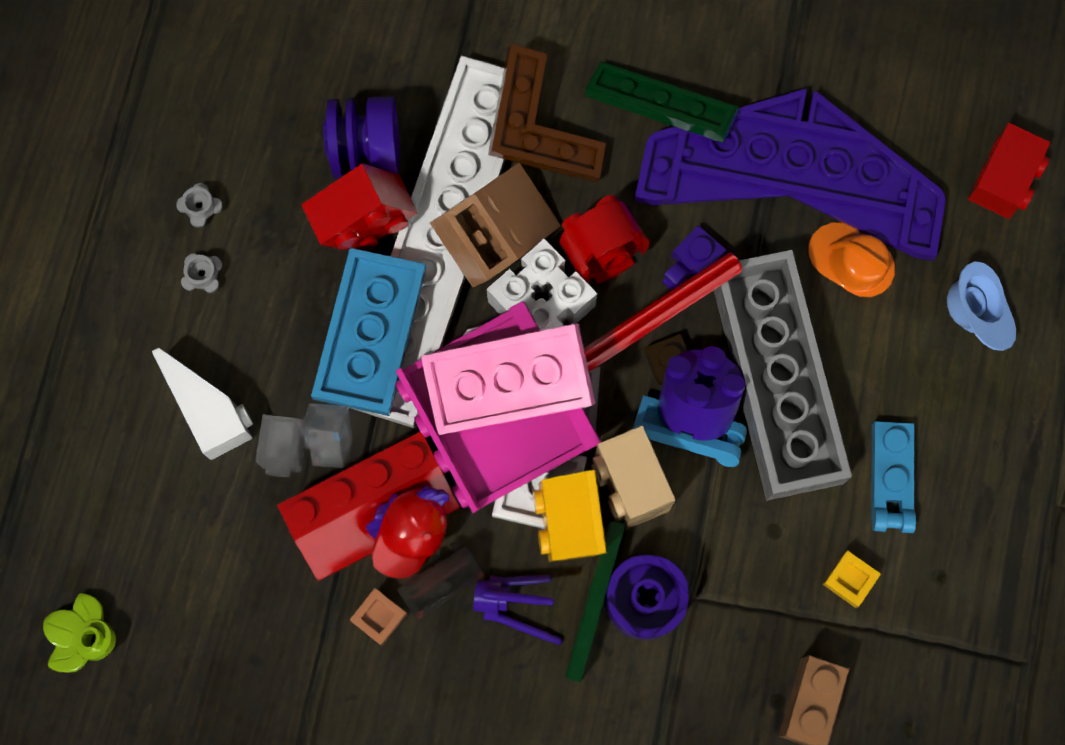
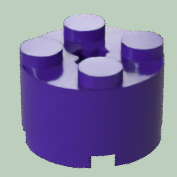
M709 346L704 348V350H690L671 357L667 364L659 395L658 413L661 420L673 432L680 435L682 430L693 434L692 439L706 441L723 436L731 428L745 388L743 375L739 368L726 358L724 351L718 347Z
M652 555L634 556L623 562L611 576L605 595L606 610L614 626L623 634L641 641L657 639L672 631L683 620L689 601L688 584L681 570L668 559ZM641 589L645 593L652 590L655 593V597L652 599L655 606L651 607L649 604L641 606L637 601L640 597V593L637 590Z

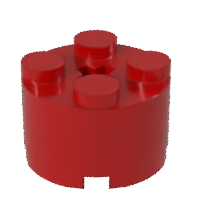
M608 195L602 198L595 208L583 215L575 213L565 219L562 223L565 231L559 242L577 273L589 285L591 278H594L599 284L629 269L635 264L631 257L638 250L644 255L650 244L626 204L618 201L615 195Z

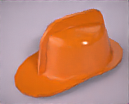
M832 222L821 226L812 235L808 245V252L813 267L823 276L858 297H873L882 294L891 285L895 275V263L890 251L880 239L839 222Z

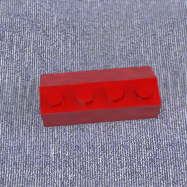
M421 431L277 505L295 543L318 581L371 555L375 539L369 534L366 526L374 519L377 507L380 504L388 503L392 494L401 495L412 489H423L425 486L436 488V490L443 489L449 494L450 498L443 504L445 514L448 515L460 509Z

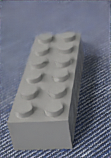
M788 250L740 260L742 265L741 273L716 288L714 294L731 361L739 368L745 380L741 402L766 501L843 485L852 475L793 251Z

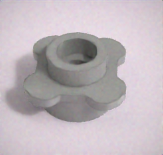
M198 183L188 189L178 199L176 204L180 212L186 213L190 217V222L194 227H203L206 224V219L213 213L217 214L222 210L221 200L213 198L209 193L207 185L203 183ZM201 202L203 203V206L201 208H197V203Z
M190 254L185 258V276L181 279L183 288L188 291L198 288L205 289L207 293L215 292L219 288L217 275L218 271L222 268L221 260L216 256L208 258L207 256ZM204 270L205 275L199 276V271Z

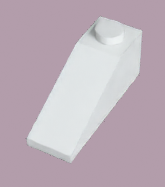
M160 348L152 351L202 453L206 457L213 460L253 439L248 430V427L252 426L253 422L243 404L236 406L227 395Z

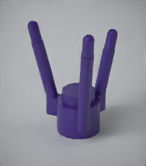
M550 575L490 576L489 580L478 579L473 608L474 611L484 612V620L500 622L556 645H561L563 642L561 637L499 613V611H507L509 602L553 605L554 599L552 597L510 593V587H504L547 583L552 579Z

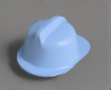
M975 261L967 264L960 272L959 280L952 284L948 291L947 308L950 316L955 323L965 330L974 333L984 345L993 350L1004 351L1012 347L1016 340V326L1005 299L1000 279L994 270L985 263Z

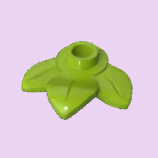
M80 593L77 596L73 605V611H54L43 622L45 636L50 643L56 645L48 661V666L58 672H77L88 660L96 661L109 655L116 644V635L112 627L104 621L102 604L97 598L88 594ZM95 634V635H96V641H95V643L91 646V639H92L93 635Z

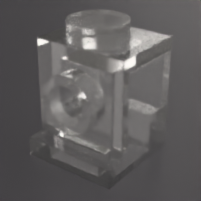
M310 403L299 431L300 435H305V448L310 449L313 466L344 468L353 443L348 406Z

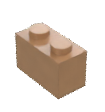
M811 656L801 658L779 737L802 745H828L849 669Z

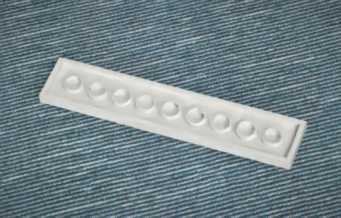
M464 56L460 58L411 196L418 214L407 221L408 225L399 231L391 253V257L424 263L427 268L402 368H406L421 360V356L431 354L442 348L466 278L430 225V222L500 176L506 161L505 159L488 155L504 68ZM398 389L396 390L390 416L354 409L411 428H415L416 422L414 417L419 415L412 400L406 403Z

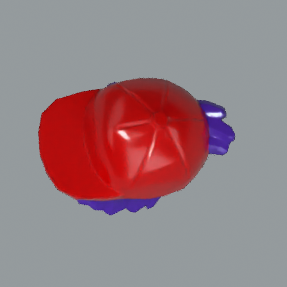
M425 486L423 489H412L401 495L394 493L391 495L388 503L380 504L377 507L374 519L366 526V529L375 539L371 556L374 567L380 573L392 578H409L420 570L427 557L435 554L440 548L447 529V518L443 504L450 499L449 494L445 490H436V488Z

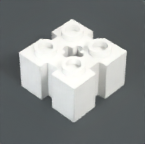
M545 239L521 258L522 271L519 274L515 275L509 269L487 288L488 302L500 315L509 311L508 308L524 301L541 331L561 327L566 319L571 324H576L596 306L597 293L577 272H574L570 277L564 273L565 260ZM545 293L549 295V300L545 301L543 298H540L536 301L535 295Z

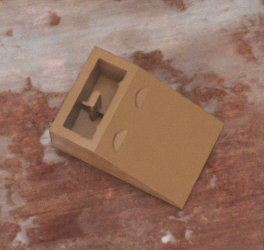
M520 162L430 222V225L472 288L493 278L561 226Z

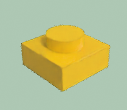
M847 550L830 572L823 585L857 608L861 605L881 574Z

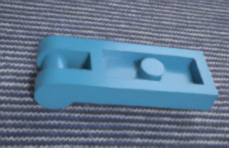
M643 395L633 429L643 425L649 440L715 458L721 465L727 467H735L739 464L742 454L739 446L745 442L747 429L743 424L734 421L729 431L721 436L724 441L718 439L695 440L692 439L693 434L681 430L679 435L670 430L659 416V400Z
M874 422L872 424L871 451L872 531L886 532L887 528L899 529L900 533H914L916 527V514L914 510V424ZM886 502L899 503V513L887 512Z

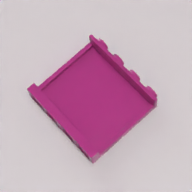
M521 301L508 308L509 311L433 353L541 330L526 303ZM422 360L406 368L396 370L400 380L396 381L395 384L400 395L406 403L412 400L419 415L414 417L419 430L425 438L432 437L438 450L433 452L438 465L444 473L451 472L457 483L456 486L452 487L457 500L463 508L469 506L472 513L602 442L583 407L438 435Z

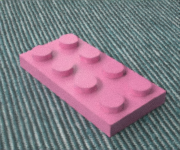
M578 323L421 356L438 435L595 404Z

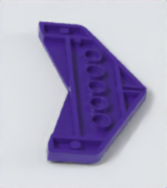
M806 88L738 108V115L724 143L677 127L657 131L647 140L634 202L663 205L790 196L867 235H872L883 243L914 258L934 261L937 257L945 208V195L941 188L815 90L811 97L807 122L801 121Z

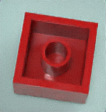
M363 163L301 204L320 245L348 251L350 248L367 252L374 249L378 245L377 241L387 234L403 230L408 225L407 221L418 214L399 174Z

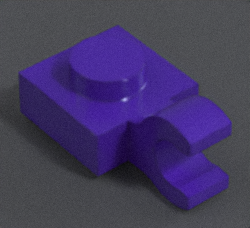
M697 226L672 252L671 257L677 262L664 274L665 278L662 283L672 291L681 285L690 274L694 276L722 258L726 253V249L701 227Z

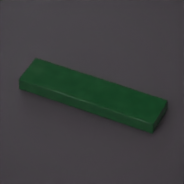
M602 61L599 62L585 88V95L588 98L722 143L725 142L738 115L739 106Z
M611 521L607 526L604 537L606 553L599 555L566 670V680L581 683L625 527L623 523Z

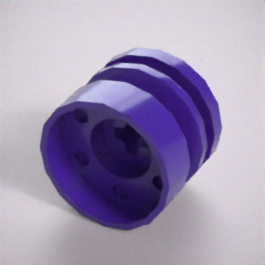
M394 96L368 97L365 115H359L354 98H347L346 116L342 114L339 99H328L326 117L323 123L325 154L331 167L333 179H339L345 175L346 161H349L350 170L360 165L362 160H369L370 166L400 174L399 130Z

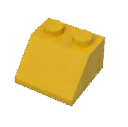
M595 470L541 480L538 483L539 490H533L535 513L542 514L544 530H538L541 554H548V561L554 562L592 557L606 553Z

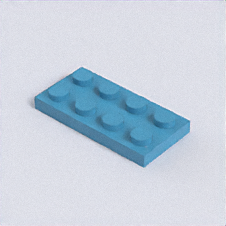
M353 248L349 249L311 394L313 400L390 416L397 390L395 382L399 380L396 370L402 368L427 269L426 264Z

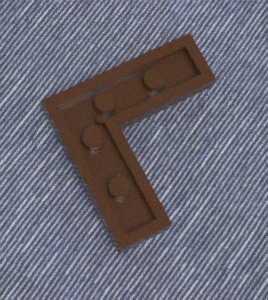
M511 44L507 50L488 155L592 182L598 181L601 175L606 143L535 125L547 53Z

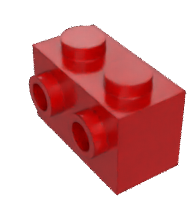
M1008 122L996 138L967 200L1007 219H1010L1018 209L1024 211L1035 192L1034 189L1029 188L1034 177L1039 179L1049 163L1050 158L1044 155L1051 142Z

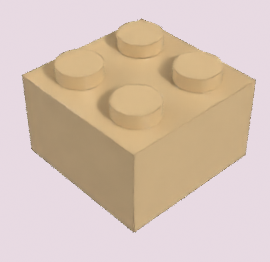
M643 425L597 444L595 457L592 458L594 464L591 465V468L595 470L598 485L600 487L606 485L610 495L607 505L614 521H622L625 524V530L670 511L676 500Z

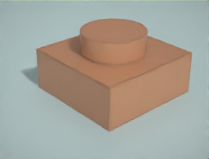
M374 588L351 617L350 621L383 646L406 617L407 613Z

